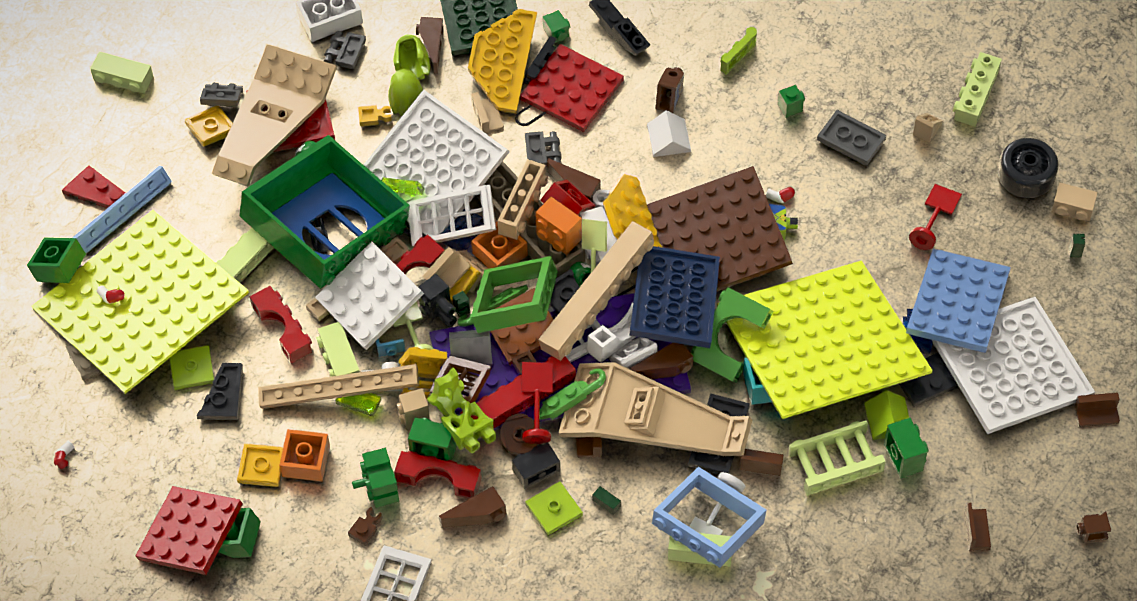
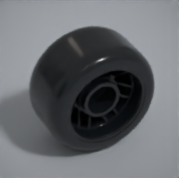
M1020 138L1014 140L1004 148L1000 156L998 165L999 180L1002 186L1015 196L1021 198L1042 196L1052 188L1056 180L1059 166L1057 155L1047 143L1039 139Z

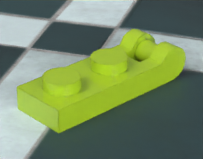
M748 27L746 35L740 41H736L728 53L722 55L720 59L721 72L727 74L756 45V28Z

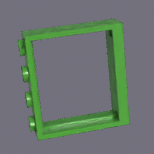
M551 256L484 270L480 281L481 284L477 291L476 301L473 304L474 308L470 315V322L474 324L477 333L546 320L558 273ZM538 278L532 302L488 310L494 287Z

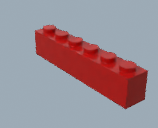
M551 356L544 362L553 363V392L540 393V401L575 380L576 369L566 356L561 361ZM519 375L511 383L500 386L489 396H483L476 404L486 416L493 419L494 429L503 424L508 417L519 414L535 404V392H522V375ZM471 415L474 420L478 419L477 416Z

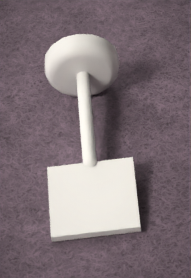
M721 472L717 478L739 493H742L746 487L741 480L728 473ZM717 502L707 522L694 517L689 527L698 533L721 535L723 530L711 524L722 504Z

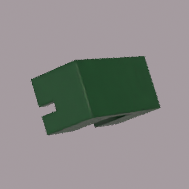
M1072 234L1069 245L1070 257L1082 258L1086 244L1085 234Z
M461 291L454 295L453 306L456 308L455 312L458 316L461 317L469 314L470 303L466 294Z
M601 486L592 494V500L613 515L621 507V500Z

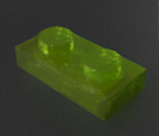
M382 177V181L396 194L404 193L411 197L424 194L425 188L419 181Z
M368 393L336 398L335 401L337 405L374 417L382 400L381 396Z

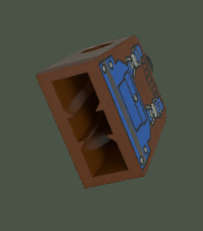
M668 67L663 72L657 84L656 110L664 112L667 110L674 113L683 90L684 72L681 68L674 67L672 69ZM671 91L670 96L668 97L666 94L667 92Z

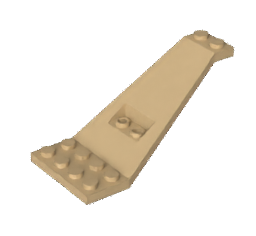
M266 44L255 76L218 154L211 174L249 187L255 169L325 102L337 66ZM268 106V110L263 112V108ZM282 112H285L284 117H280Z
M615 362L579 364L574 382L585 381L588 385L599 378V374L590 375L589 372L597 368L605 372L606 380L600 388L587 395L586 399L565 411L558 432L561 437H603L721 456L744 455L753 421L750 416H729Z

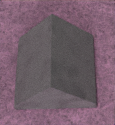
M476 330L449 332L451 356L492 366L490 331L477 333Z

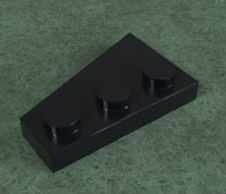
M572 269L556 278L549 305L557 314L561 312L579 289Z
M242 363L221 364L214 378L213 386L209 394L206 395L201 410L196 415L197 420H238L243 375Z

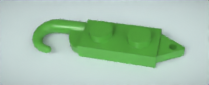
M527 284L516 288L511 287L491 298L488 310L496 309L528 290ZM466 314L457 321L458 325L462 327L473 325L470 322V317L467 318Z
M593 369L589 374H599V378L588 385L585 381H575L542 402L540 420L547 418L553 420L586 399L587 395L604 384L606 380L605 372L602 369Z

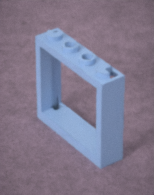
M698 467L654 509L652 524L720 568L764 524L767 510ZM694 487L747 520L722 547L668 514Z

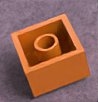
M550 197L536 211V233L541 240H546L552 244L555 250L567 255L582 240V218Z
M498 221L495 222L496 230L482 233L471 241L472 254L488 269L519 263L528 256L527 242L520 235L516 240L498 234Z
M287 429L279 464L282 477L323 482L330 449L328 434Z

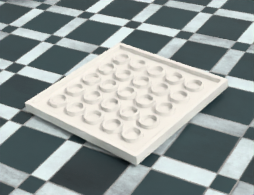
M423 90L363 165L403 200L410 202L411 200L482 186L510 152L472 123ZM475 195L468 196L469 202L473 199ZM464 198L452 200L453 214L462 212L465 209ZM447 201L435 203L437 217L449 215ZM431 204L419 207L420 221L432 218ZM450 219L437 221L439 234H444L450 227ZM433 222L421 224L422 233L434 236Z
M1036 297L998 310L986 353L931 340L987 434L1071 405L1076 402L1077 396L1095 394L1091 384Z

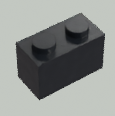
M546 442L536 445L525 454L517 455L512 460V470L525 489L560 471V460L550 444Z

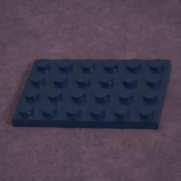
M655 246L650 251H647L638 265L629 336L710 348L720 257Z

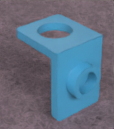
M379 339L376 340L379 357L393 356L397 353L405 352L404 339L381 344Z

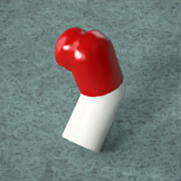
M792 187L784 188L779 192L768 189L766 198L778 203H785L794 197L795 190Z
M102 285L96 290L98 295L108 304L116 303L125 297V293L121 289L108 291Z
M69 440L58 448L54 454L53 462L61 470L68 465V461L65 459L66 455L75 448Z

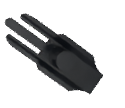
M317 218L314 220L316 229L328 239L323 219L320 218L321 227H319ZM310 234L313 248L318 253L328 254V248Z

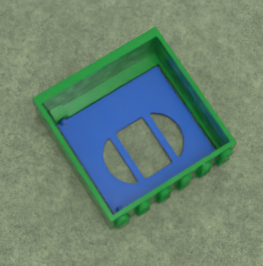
M327 135L243 190L239 216L321 289L325 285H330L336 276L371 242L380 248L390 243L397 235H402L404 229L407 228L406 224L410 205L330 135ZM336 208H347L357 212L364 219L367 231L363 233ZM326 212H330L357 236L356 239L340 250L310 224ZM306 229L333 254L326 255L313 251L304 242L302 230Z

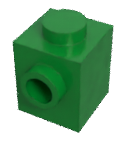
M559 10L542 16V26L548 37L556 38L555 42L563 41L569 37L570 22L567 18L563 17Z
M796 84L778 91L777 105L785 118L803 112L805 96L802 91H799Z

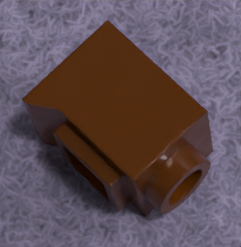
M1106 511L1101 515H1085L1082 517L1081 522L1076 525L1077 533L1079 536H1082L1083 543L1107 540L1109 538L1107 532H1111Z

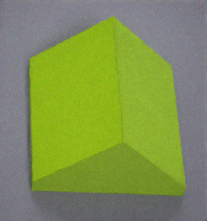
M888 390L864 403L872 440L885 439L887 425L910 418L905 397Z

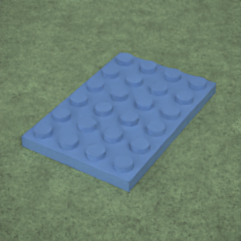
M933 249L906 333L986 353L1011 267Z

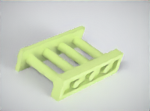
M867 420L862 422L855 421L849 426L805 440L799 439L789 445V457L798 455L808 476L804 483V490L807 496L884 471L886 461L883 455L874 456L865 439L864 434L867 432L868 426ZM856 437L866 459L854 462L844 440ZM837 443L846 466L839 469L835 468L825 446ZM817 449L827 472L820 475L815 474L806 452Z

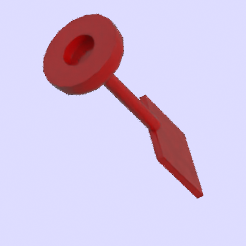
M934 184L924 205L935 208L926 228L916 227L910 232L909 240L912 245L920 250L933 249L936 244V237L930 229L939 211L952 215L962 193Z
M522 362V392H535L534 429L526 430L522 435V440L530 444H544L551 441V433L545 429H539L540 393L553 392V363Z

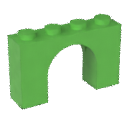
M727 287L726 291L723 290L720 294V303L714 311L711 347L694 346L691 354L693 355V361L737 383L743 372L744 364L729 357L720 349L718 344L720 328L730 319L742 318L765 329L774 311Z

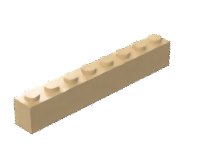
M633 221L538 339L541 350L560 361L571 352L572 346L577 340L582 338L586 328L594 323L600 310L605 309L608 300L618 292L623 281L630 277L631 271L641 263L645 253L652 249L654 245L652 231Z

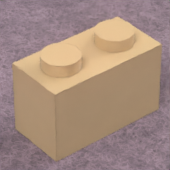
M1059 182L1051 212L1074 217L1078 220L1090 221L1098 192Z
M423 388L399 395L400 403L396 404L400 423L405 424L406 430L411 429L414 418L430 419L429 407Z

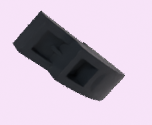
M592 0L589 2L588 6L600 19L599 24L627 51L636 56L650 47L651 44L628 17L624 18L610 0Z

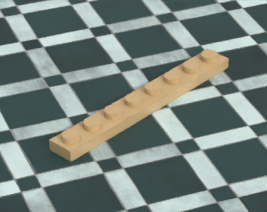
M414 364L258 387L259 407L265 409L419 386L418 366Z

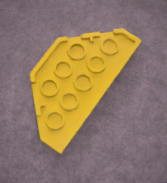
M517 9L512 15L505 19H500L493 23L490 28L483 32L480 31L474 36L468 72L498 111L517 113L537 18V12Z
M623 174L609 192V196L603 201L613 235L619 239L633 221L652 231L653 246L662 247L659 243L657 230L654 227L651 213L648 210L640 181L637 177Z

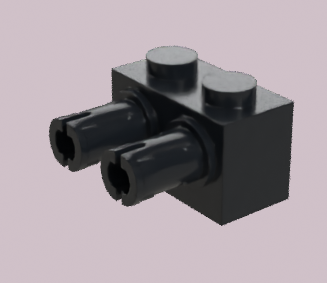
M435 274L418 286L424 293L418 299L420 304L419 310L424 316L428 315L432 321L439 317L450 328L457 322V318L453 315L456 308L450 302L449 286Z

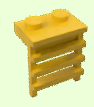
M411 347L400 358L399 364L401 366L416 364L419 377L436 379L441 366L447 359V352L437 349L426 350L419 347ZM419 380V386H416V388L431 389L434 382ZM403 388V392L401 394L411 392L414 390H408V388ZM424 392L426 399L429 397L430 392Z

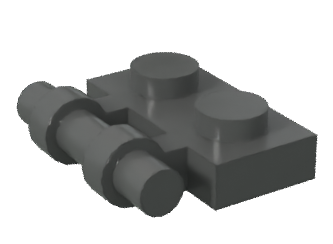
M336 31L330 40V47L326 49L324 54V62L331 64V61L336 59L337 66L354 69L366 42V36L348 32L346 37H342L343 33Z
M219 82L205 84V88H203L200 96V105L238 107L241 93H243V85H236V83L224 85L219 84Z
M543 131L524 133L528 160L544 164L546 167L549 158L560 163L562 156L558 147L560 139L557 137V132H550V137H544ZM545 146H550L551 151H546Z

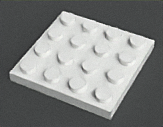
M371 242L315 298L367 350L424 293Z

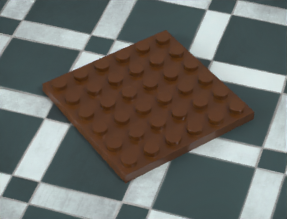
M754 166L647 204L662 248L720 257L717 291L793 264Z

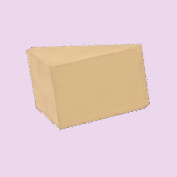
M929 113L918 115L915 119L913 135L930 143L941 127L943 120Z

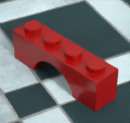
M427 234L424 238L421 237L416 241L415 247L411 251H406L401 256V261L396 266L404 274L416 267L430 268L445 250Z
M268 286L249 296L251 306L261 321L274 320L285 327L279 342L282 352L291 364L312 353V340L310 336L302 332L298 319H293L291 309L288 305L284 306L282 303L283 299L277 290L274 291L271 286Z
M401 451L394 470L396 482L416 486L426 477H443L452 484L455 496L468 499L477 495L482 479L481 469L474 465H461L452 460L444 461L434 456L418 455L413 451Z

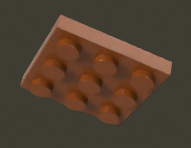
M535 288L496 309L532 302ZM548 311L546 320L492 330L490 332L511 366L513 365L511 358L529 350L533 354L541 349L538 339L554 319Z

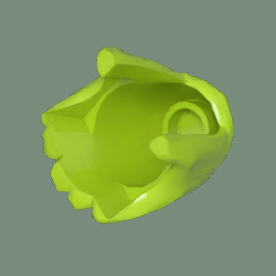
M405 34L400 37L396 42L393 55L395 71L397 72L401 69L410 70L418 79H424L425 75L430 74V60L424 44L416 35Z
M401 69L391 76L389 84V105L394 114L399 113L400 116L404 115L423 91L419 79L410 70Z

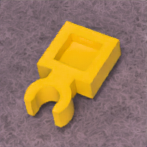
M377 105L358 107L360 127L379 125V120L384 122L392 121L391 114L385 115L386 113H391L390 106H384L381 109H377Z

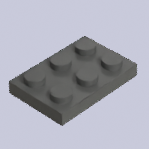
M836 110L817 135V141L867 166L886 140L887 135Z

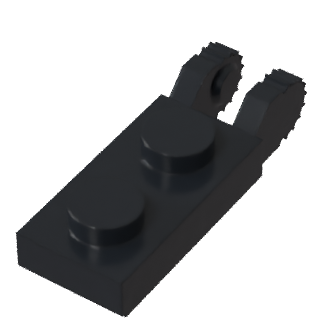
M549 36L527 70L523 80L524 83L529 84L532 79L538 76L540 73L539 69L542 70L547 62L545 57L547 55L550 57L556 48L553 46L556 38Z

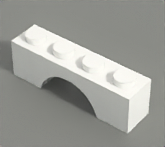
M633 303L627 314L618 324L608 329L602 325L588 335L587 352L599 362H603L635 338V336H629Z

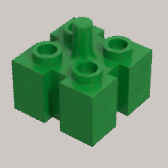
M386 447L362 453L363 462H360L362 479L352 481L353 489L366 486L369 502L373 501L375 508L400 502L397 482Z

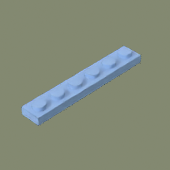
M159 165L72 237L77 238L85 253L89 252L173 182L163 166Z

